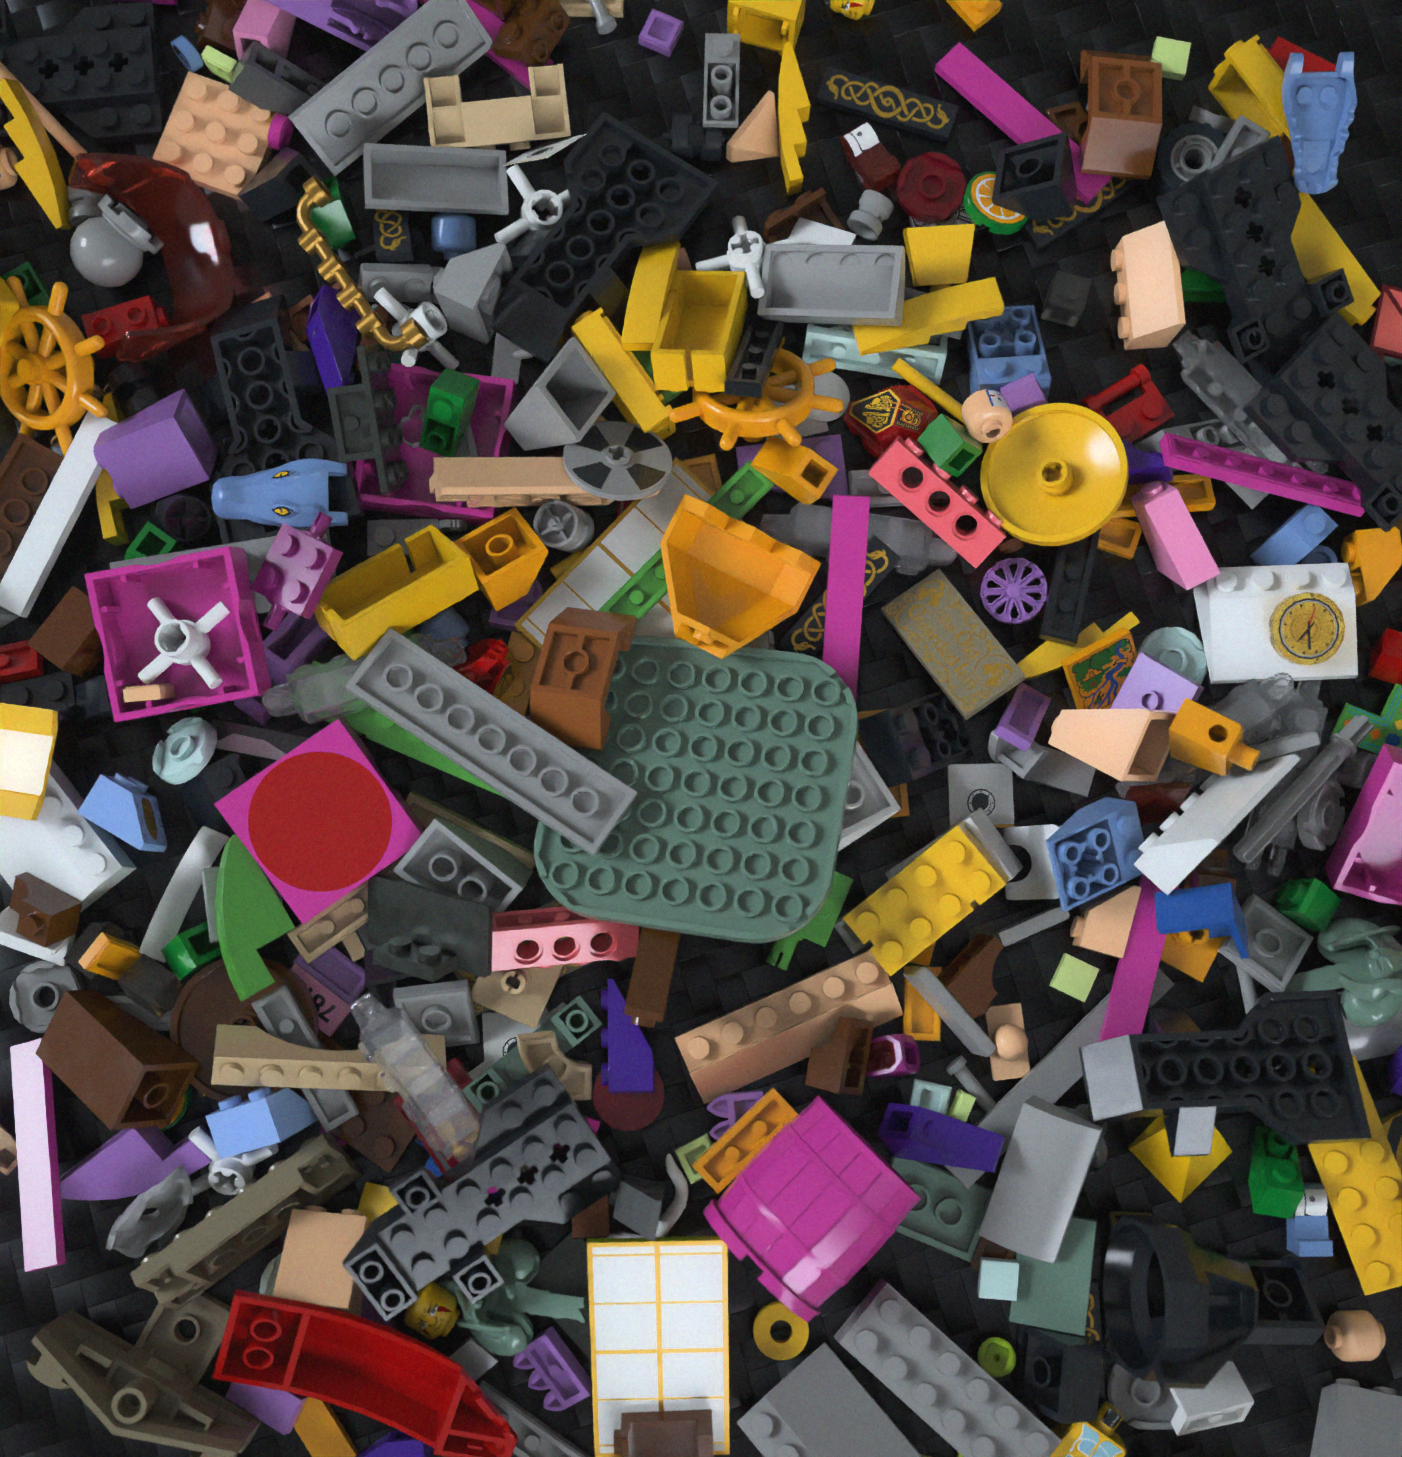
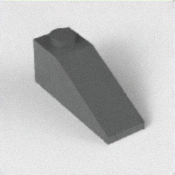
M253 40L235 66L228 90L260 109L290 115L326 86V84L256 40Z
M623 1174L626 1181L620 1180L619 1186L611 1191L608 1205L615 1206L613 1218L644 1238L655 1241L665 1182Z

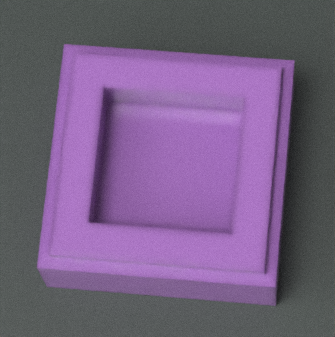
M652 8L638 37L639 44L670 57L684 29V22Z

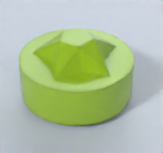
M993 1337L981 1344L978 1351V1361L981 1368L991 1377L1003 1378L1014 1370L1016 1354L1008 1341L999 1337Z

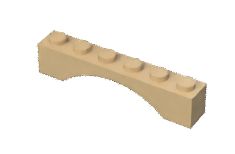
M217 1024L211 1085L441 1093L446 1071L445 1035L408 1033L394 1041L376 1047L359 1050L330 1051L288 1043L266 1033L257 1026Z

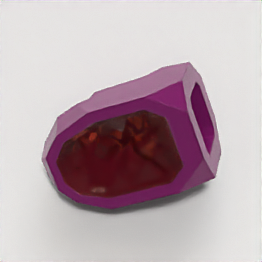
M894 1034L873 1038L871 1040L865 1076L874 1079H885L918 1073L920 1056L918 1045L913 1037L906 1034Z

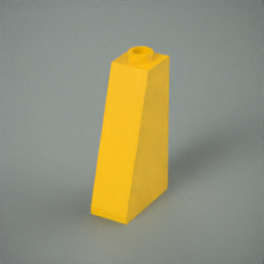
M1299 192L1302 204L1290 239L1304 280L1306 281L1343 268L1354 302L1336 312L1351 327L1356 322L1362 326L1375 312L1376 308L1372 304L1381 293L1310 195Z

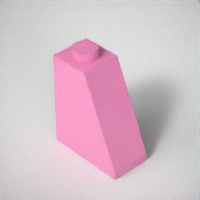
M247 0L233 28L238 62L253 40L287 59L296 16L265 0Z
M1154 481L1144 485L1139 493L1130 497L1159 572L1186 590L1220 574L1211 553L1175 487L1164 481Z

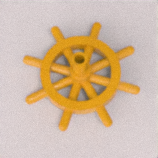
M10 276L7 278L6 284L18 300L19 310L5 328L4 341L0 347V397L8 410L21 422L19 432L33 439L36 429H55L65 457L73 441L70 426L76 424L87 410L98 418H104L108 415L107 406L92 396L95 361L91 354L101 350L105 346V341L99 335L85 339L75 322L63 312L68 294V287L65 283L56 282L53 285L49 305L29 306L20 279ZM35 322L44 326L41 340ZM22 337H24L27 348L20 344ZM56 341L58 342L61 351H54ZM25 384L30 385L28 393L24 387ZM57 388L65 393L62 403ZM43 396L49 413L41 409Z
M783 337L771 372L776 373V375L768 378L761 398L726 395L724 392L711 396L705 391H695L694 387H692L693 402L672 409L669 412V419L673 423H679L699 416L707 425L723 432L719 444L725 451L733 448L738 436L748 442H759L764 437L781 434L791 446H798L802 442V436L795 427L807 418L812 409L839 413L844 408V403L839 398L814 394V377L833 371L836 363L832 358H825L806 364L794 353L782 349L785 343V337ZM794 384L798 391L783 387ZM773 401L785 404L777 407ZM737 403L736 409L728 407L729 405Z

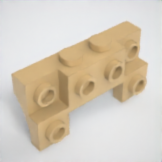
M563 63L550 66L528 67L531 95L463 102L458 74L423 78L431 146L496 150L498 145L509 144L510 151L531 149L530 142L571 137Z

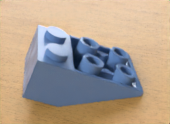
M1034 305L1005 307L1001 316L967 322L965 333L971 395L983 389H994L1001 393L1000 387L1034 373L1048 400L1051 376Z
M1110 797L1102 798L1078 809L1046 840L1062 911H1068L1143 874L1134 865L1143 854L1138 848L1144 842L1135 802Z

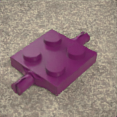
M318 511L309 531L297 530L285 523L282 524L250 588L266 597L272 605L262 623L263 626L277 632L286 612L296 613L304 618L311 619L343 555V552L331 547L323 539L333 518Z

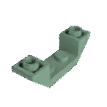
M579 995L534 1032L553 1030L556 1034L558 1047L565 1054L600 1027L602 1023ZM518 1045L462 1089V1092L480 1115L485 1103L530 1074L521 1059Z

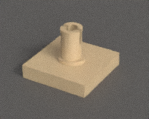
M565 964L554 965L550 968L530 967L508 972L492 971L491 975L485 978L479 976L471 992L472 1001L536 1029Z

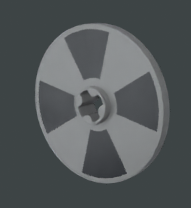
M602 421L594 423L580 442L565 444L563 466L569 478L578 487L592 495L610 500H635L654 494L667 483L672 469V456L665 442L652 431L644 433L639 425L628 422Z

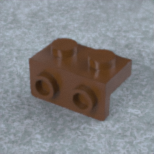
M204 0L209 4L206 14L201 12L196 22L194 33L199 35L196 46L204 49L209 44L237 57L233 28L247 0Z
M517 0L515 8L505 24L500 28L496 39L491 45V49L498 57L522 61L527 69L528 67L544 66L568 27L570 17L558 0Z

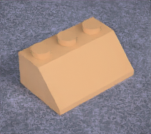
M1162 221L1123 236L1116 248L1111 252L1112 271H1117L1118 280L1114 288V300L1116 305H1120L1121 317L1118 319L1117 326L1118 336L1120 339H1124L1125 350L1167 347L1186 324L1180 264L1165 222Z

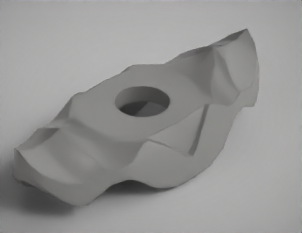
M183 1164L177 1167L162 1182L139 1194L124 1213L118 1216L107 1237L105 1249H114L128 1257L140 1258L152 1243L170 1237L178 1229L185 1218L188 1206L193 1204L191 1182ZM144 1209H158L154 1213L142 1215Z

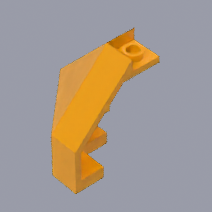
M687 494L683 495L660 542L675 636L720 659H724L797 613L821 565L819 561L803 551L781 543L756 527L734 519L709 503Z

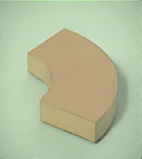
M553 1030L516 1035L519 1054L529 1073H532L548 1062L573 1100H592V1065L589 1061L574 1060L563 1054L558 1047L556 1034Z

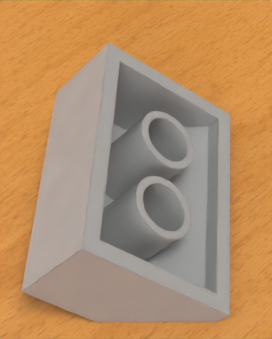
M499 242L451 258L446 268H441L437 272L433 282L435 296L449 327L486 346L495 332L491 329L493 319L507 285L515 275L506 245Z

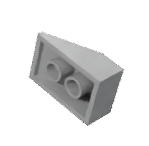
M438 816L393 869L395 873L407 882L490 904L493 907V913L503 912L524 888L533 873L530 868L506 849Z

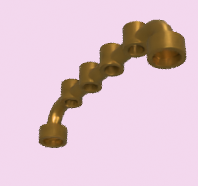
M313 175L303 184L305 194L299 200L296 208V219L303 231V234L298 238L299 244L311 256L316 252L318 253L323 262L317 266V270L328 283L332 284L334 281H337L342 289L336 294L338 301L348 312L356 309L361 319L355 325L367 340L370 341L375 337L384 348L391 351H402L411 346L419 350L430 341L424 328L417 320L410 317L400 326L403 334L396 337L392 336L386 329L383 319L372 309L366 300L367 296L364 291L353 281L347 272L348 269L344 262L329 246V241L325 234L312 221V207L316 204L323 208L333 200V196L318 177Z

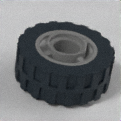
M1192 121L1188 124L1182 123L1177 128H1172L1157 146L1151 178L1153 185L1155 184L1157 187V192L1161 195L1207 171L1225 140L1222 131L1211 127L1209 123L1205 122L1202 124L1199 121ZM1185 159L1195 161L1198 169L1189 168L1185 163Z

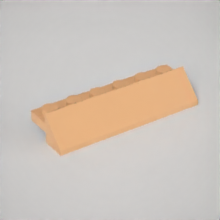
M433 457L434 473L429 479L430 494H436V502L467 501V507H537L553 500L564 501L573 506H607L614 501L592 495L578 487L567 475L563 466V457ZM658 490L654 494H651L647 497L640 499H651L652 497L660 493V490Z
M868 950L711 1019L703 1025L676 1036L675 1040L689 1070V1074L705 1104L721 1095L737 1090L810 1057L811 1048L819 1049L831 1039L840 1017L873 1021L874 1027H877L903 1015V1011L887 972Z

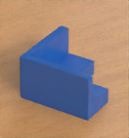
M1231 882L1172 890L1168 895L1164 892L1154 893L1156 925L1159 934L1208 929L1209 939L1232 936L1241 959L1249 958L1246 921Z

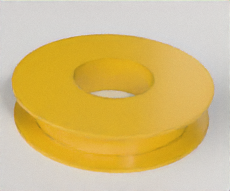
M773 1301L766 1304L757 1313L753 1324V1335L757 1347L764 1355L774 1360H788L797 1356L806 1346L809 1337V1327L807 1321L793 1313L781 1301ZM783 1320L790 1324L792 1331L787 1339L777 1340L772 1337L770 1328L776 1321Z

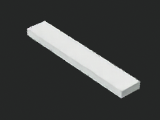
M87 412L0 583V606L18 616L28 617L103 470L94 456L93 447L101 432L116 425V422L106 417L98 418L91 412Z

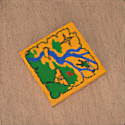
M1125 627L1061 660L1076 709L1111 708L1138 657L1131 632Z

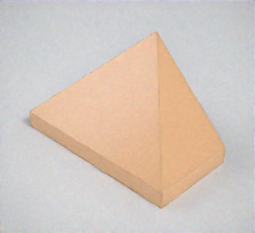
M768 90L727 142L726 159L730 162L780 156L775 95L770 90Z

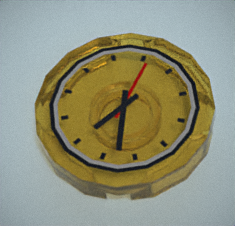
M1303 592L1288 596L1276 606L1269 619L1271 646L1281 658L1292 664L1315 665L1325 662L1337 653L1344 640L1345 622L1341 610L1333 600L1319 593Z

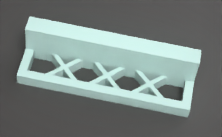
M808 323L802 360L810 364L825 358H832L836 363L835 368L904 379L891 369L900 357L934 384L940 385L947 356L948 336L937 334L930 337L929 343L939 346L923 344L860 356L851 324ZM815 325L827 326V327H830V328L820 327V326H815Z

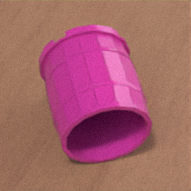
M818 1095L801 1113L790 1122H787L761 1148L742 1171L740 1170L736 1179L718 1201L713 1198L710 1200V1204L703 1210V1214L711 1227L740 1261L749 1255L764 1271L757 1279L793 1313L804 1321L809 1322L815 1315L821 1313L819 1306L840 1287L847 1284L888 1238L892 1237L896 1231L895 1229L922 1198L833 1107Z

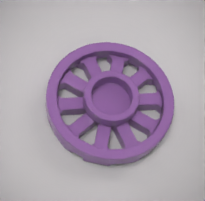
M1007 558L998 561L987 570L981 584L980 595L985 609L994 619L1004 624L1019 625L1031 621L1040 614L1046 605L1049 589L1044 573L1036 564L1024 558ZM1010 565H1018L1014 577L1009 568ZM1025 568L1032 569V572L1022 579ZM1002 569L1006 581L997 576L995 573L998 570ZM1036 578L1041 581L1040 585L1028 586ZM990 581H993L1001 587L988 588V584ZM1040 593L1042 596L1040 600H1035L1029 594ZM989 596H1000L992 603H989L987 599ZM1006 603L1004 612L1002 614L996 613V610ZM1024 603L1033 607L1030 613L1025 612ZM1013 607L1017 608L1019 614L1017 618H1011Z

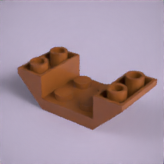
M1082 49L1080 54V83L1088 84V127L1080 142V173L1149 180L1162 128V63L1150 56Z
M567 607L548 625L530 688V721L569 747L602 752L611 717L604 705L619 650L629 651L637 617L635 615Z

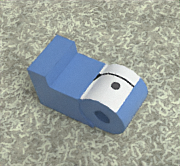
M1303 1183L1305 1194L1291 1219H1286L1287 1250L1299 1257H1332L1333 1241L1329 1239L1328 1216H1326L1328 1201L1325 1187L1322 1183Z

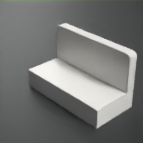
M10 906L0 913L1 945L63 967L71 960L75 934L44 948L16 932L19 914L9 908Z
M1228 1361L1204 1389L1169 1388L1178 1405L1171 1420L1177 1436L1242 1422L1255 1402L1235 1364L1231 1361Z

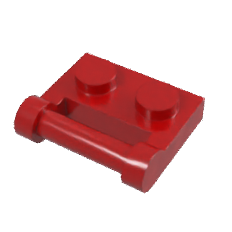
M1139 364L1131 369L1128 376L1095 396L1089 395L1080 401L1082 407H1086L1101 415L1114 427L1121 439L1131 443L1136 442L1175 416L1153 383L1150 372L1143 364ZM1136 386L1142 393L1141 396L1105 417L1101 410L1102 407Z

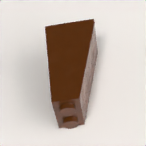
M96 990L65 991L35 1053L110 1130L169 1125L200 1064L196 1057Z

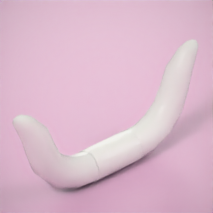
M667 1154L665 1164L667 1173L675 1186V1197L658 1221L655 1241L625 1231L609 1234L607 1238L609 1241H661L681 1216L687 1205L689 1190L687 1180L676 1165L671 1154Z

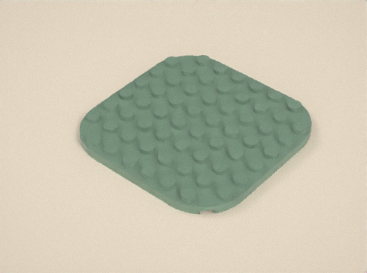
M633 636L629 651L619 650L604 705L611 717L603 751L570 748L635 790L637 796L594 857L539 820L534 841V856L540 878L560 904L568 910L590 919L746 943H766L794 934L818 914L828 898L834 878L859 727L856 703L850 688L847 687L845 682L838 676L836 670L831 666L805 654L741 647L724 659H720L681 639Z

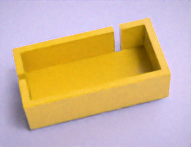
M676 270L670 288L671 292L668 294L650 353L655 390L680 392L688 391L690 386L694 387L695 391H705L707 393L724 392V382L738 351L748 311L746 271Z
M432 524L404 539L415 572L410 573L402 546L396 543L329 581L314 614L319 626L334 641H337L338 645L354 661L368 655L389 628L402 635L409 629L432 618L437 613L479 590L469 555Z
M960 821L854 907L843 919L863 944L869 940L874 944L869 951L891 977L974 911L977 904L981 905L1004 887L1009 877L967 826Z

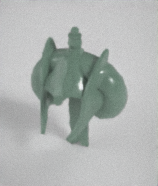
M1346 917L1331 921L1325 932L1318 933L1317 945L1322 956L1336 964L1294 975L1284 992L1324 991L1345 988L1340 1006L1343 1016L1351 1024L1362 1028H1370L1385 1023L1394 1017L1402 1007V946L1393 937L1401 931V928L1396 925L1381 928L1372 922L1360 918Z
M521 1238L502 1239L498 1254H491L505 1283L474 1304L469 1301L455 1280L446 1279L438 1284L452 1295L457 1296L463 1317L457 1319L456 1325L469 1328L483 1348L497 1355L513 1356L523 1352L529 1346L533 1336V1325L528 1316L524 1314L525 1312L531 1315L550 1316L558 1319L568 1318L582 1323L587 1322V1318L579 1310L585 1308L586 1298L551 1294L548 1290L542 1291L526 1286L537 1275L540 1267V1258L537 1249L529 1241Z

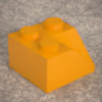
M516 507L453 542L469 555L478 587L496 612L528 594L549 553L547 547Z

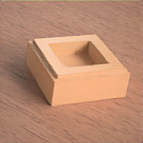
M171 683L133 686L123 689L124 702L175 698L174 685H171Z

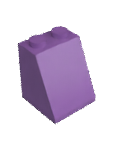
M185 389L167 396L99 434L93 447L97 463L101 468L107 469L113 479V487L116 494L121 499H125L131 509L209 480L219 451Z

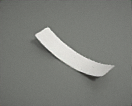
M206 826L201 827L161 898L140 946L139 952L163 963L166 962L161 950L177 936L188 909L202 884L201 870L212 866L219 852L229 839L228 836Z

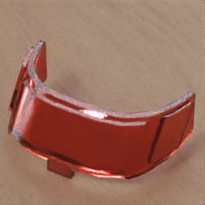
M113 153L77 154L68 179L70 187L103 195L109 194L113 198L124 202L144 218L150 225L154 235L164 242L160 249L173 292L174 317L168 327L126 332L116 352L117 360L126 361L131 359V363L145 360L205 331V325L221 316L230 308L234 295L233 263L230 255L231 244L224 220L218 219L208 198L192 181L190 174L177 166L137 155Z

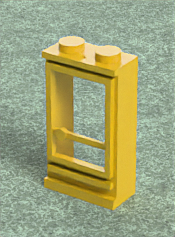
M1255 35L1245 43L1242 40L1237 41L1224 53L1226 59L1213 71L1215 76L1209 84L1208 90L1231 119L1236 121L1242 115L1271 133L1269 138L1277 135L1280 137L1282 132H1284L1290 139L1289 128L1282 106L1281 87L1284 72L1262 43L1258 45L1260 39L1258 35Z
M600 307L594 312L589 310L581 314L575 320V325L571 327L573 337L578 340L616 392L612 402L626 422L639 425L644 433L652 431L662 440L675 433V423L669 419V412L672 410L670 404L665 407L663 395H659L658 390H655L653 381L632 351H623L621 345L622 337L608 317L605 316L603 309Z

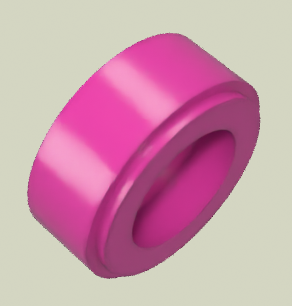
M277 113L272 119L268 132V146L270 148L281 151L285 146H289L294 124L288 116Z

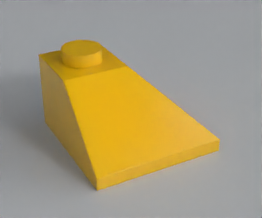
M1159 1116L1127 1148L1179 1203H1182L1232 1153V1150L1214 1127L1211 1153L1208 1156L1171 1157L1164 1119L1168 1116Z

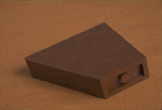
M642 927L624 1015L632 1016V1024L654 1027L656 1021L663 1022L679 947L680 932Z

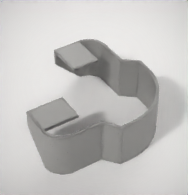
M1195 105L1188 120L1199 121L1202 124L1205 122L1209 123L1211 127L1218 128L1222 133L1227 134L1235 122L1231 118L1223 115L1219 116Z
M414 405L409 415L402 417L400 421L402 434L405 422L411 421L415 412L419 409L422 411L418 420L424 422L426 413L424 407ZM403 437V440L413 448L420 446L419 442L411 444Z

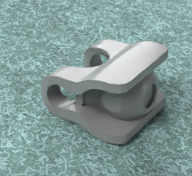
M1049 824L1003 828L1005 843L1007 845L1023 847L1030 854L1032 861L1031 870L1027 877L1021 881L1009 882L1005 885L1006 899H1059L1046 840L1061 826Z

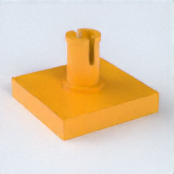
M1208 929L1166 934L1160 961L1198 982H1203L1224 937L1209 939Z

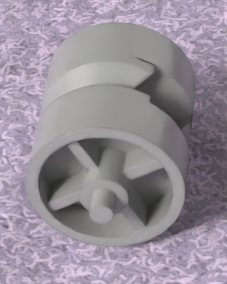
M553 500L543 504L534 517V532L546 546L574 553L584 550L594 537V522L589 513L564 501Z

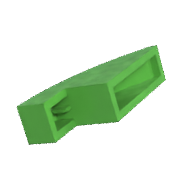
M235 833L226 842L222 853L216 884L215 912L221 955L230 981L242 1002L275 982L257 950L287 934L295 926L261 867Z

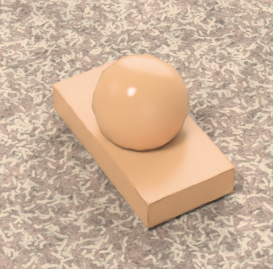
M1021 1003L991 1005L984 1014L986 1034L996 1045L995 1051L990 1055L992 1078L994 1081L1023 1078L1030 1071L1027 1050L1028 1039L1024 1028Z

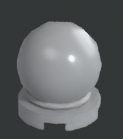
M106 194L97 204L103 211L102 216L87 219L74 232L70 243V255L74 267L84 279L97 286L113 288L125 285L137 276L143 265V251L148 250L156 254L164 245V242L158 236L152 240V235L146 231L148 226L120 202L114 207L112 204L115 201L112 196Z

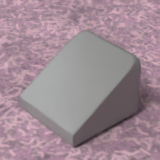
M473 1334L447 1355L448 1358L462 1365L474 1381L499 1361L493 1353L480 1345Z

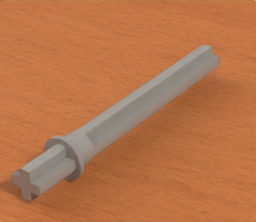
M1355 715L1339 733H1334L1330 736V743L1233 848V854L1239 861L1251 863L1345 759L1353 757L1357 753L1356 747L1374 729V725L1368 722V717L1365 715L1361 717Z

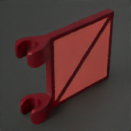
M1382 284L1379 287L1381 294L1376 301V310L1373 316L1368 346L1383 362L1384 356L1402 360V289Z

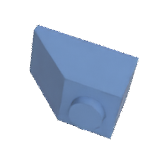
M1307 503L1298 509L1248 558L1256 566L1295 565L1320 544L1338 525L1319 506Z

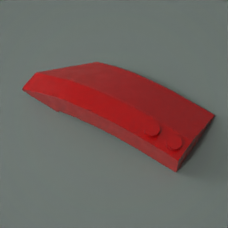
M235 1290L212 1379L286 1391L332 1403L366 1415L408 1434L434 1448L433 1455L445 1457L512 1456L517 1443V1433L462 1365L427 1344L389 1326L351 1313L313 1303Z

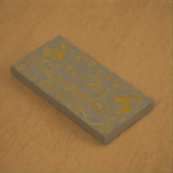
M937 569L881 608L882 614L965 720L1025 680L1024 672L940 569Z

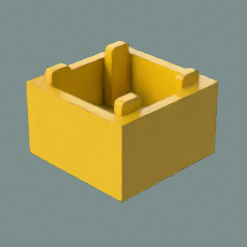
M728 0L727 34H740L741 42L779 52V55L782 56L784 43L791 41L793 49H795L804 20L806 0Z

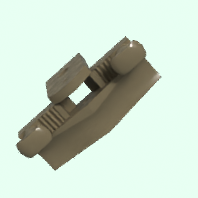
M206 1292L201 1293L178 1311L161 1306L158 1303L135 1346L71 1309L45 1325L31 1341L41 1352V1354L30 1355L27 1360L28 1369L33 1377L51 1388L61 1390L72 1388L112 1435L191 1450L190 1457H237L238 1453H242L250 1444L262 1422L238 1405L200 1384L221 1347L231 1309L229 1305ZM188 1319L195 1324L196 1334L194 1338H185L180 1334L179 1323L181 1320Z

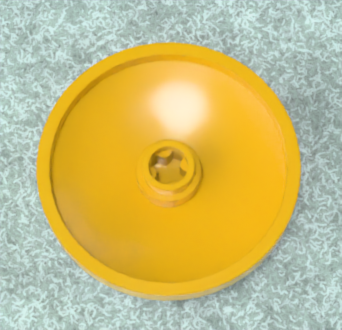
M1069 403L1039 405L1013 417V423L1009 432L998 441L991 442L988 445L981 464V491L988 510L990 509L1003 522L1001 524L1002 528L1010 535L1021 541L1039 546H1061L1074 543L1098 531L1111 519L1119 508L1128 485V459L1122 440L1114 427L1098 413L1086 407Z

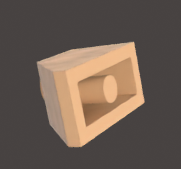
M1135 885L1124 886L1081 910L1080 916L1076 915L1071 925L1070 936L1074 937L1072 945L1111 957L1123 958L1142 887Z

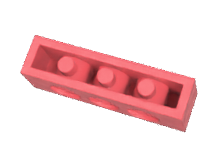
M899 435L870 467L868 474L974 568H977L1006 537V531L1001 525L1003 522L990 509L985 512L978 506L976 502L979 499L969 488L964 485L958 488L949 480L952 476L951 474L938 468L935 462L931 464L924 458L922 454L925 451L915 440L910 437L904 440ZM909 467H916L921 470L923 479L915 484L909 483L904 479L903 471ZM936 491H943L950 497V502L944 507H937L930 501L931 494ZM963 515H970L976 519L977 525L972 530L965 531L958 527L957 519Z
M564 906L493 913L492 971L508 972L530 967L550 968L554 965L571 963L584 965L591 961H622L626 958L636 957L639 944V926L586 918L568 910ZM604 933L602 936L594 937L596 934ZM568 936L562 941H557L560 937ZM532 940L527 944H520L522 941Z

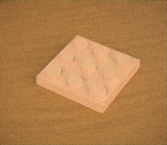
M188 71L150 165L154 170L242 201L237 194L267 164L273 149L268 146V132L272 119L278 112L260 109L228 90L230 85Z

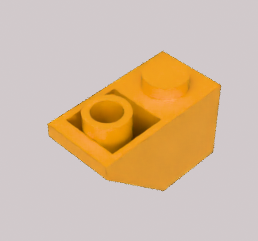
M774 436L767 438L750 464L751 467L806 507L820 499L839 470L810 448L802 445L791 446L786 440Z
M1395 526L1388 532H1384L1381 528L1356 530L1343 538L1341 557L1343 562H1348L1355 590L1356 607L1373 601L1402 565L1400 530Z

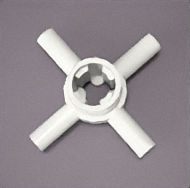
M518 164L513 165L506 172L524 201L520 209V219L494 234L496 241L504 245L526 231L552 229L562 217L563 208L571 204L568 189L558 195L550 190L535 192ZM536 206V209L541 212L547 208L551 215H548L545 221L538 219L539 216L532 208Z
M736 216L732 220L735 235L728 242L727 255L696 262L697 271H723L731 269V271H746V285L749 287L751 296L753 298H760L765 292L761 280L765 242L760 234L748 231L746 220L743 216ZM798 236L769 244H800Z
M384 287L379 289L374 298L398 321L392 326L393 336L402 335L400 326L410 317H413L424 328L430 338V341L419 350L414 346L403 350L401 363L406 367H412L415 364L418 352L428 350L445 368L455 370L459 361L436 340L446 333L447 323L441 311L432 304L433 302H418L416 309L406 310Z
M160 597L151 599L147 606L161 623L155 634V645L161 654L139 672L138 677L145 684L149 685L170 665L177 663L184 666L193 665L210 689L220 686L223 682L222 678L206 659L211 648L210 638L207 633L232 612L231 608L221 600L195 623L188 620H177Z
M196 1127L191 1131L188 1139L212 1161L210 1162L208 1173L191 1181L193 1196L211 1187L221 1194H237L243 1186L257 1181L253 1177L256 1169L255 1164L278 1152L277 1143L220 1159L214 1140L200 1127Z

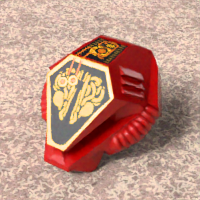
M910 384L907 386L895 385L886 387L882 391L879 390L875 395L849 402L843 420L853 435L861 436L862 446L865 450L878 459L899 435L904 440L910 437L920 445L917 439L939 415L933 403Z
M487 638L470 645L467 648L470 654L459 658L449 667L499 700L513 682L515 671L512 661L508 662L505 659L509 651L507 644L501 638L498 641L493 638Z

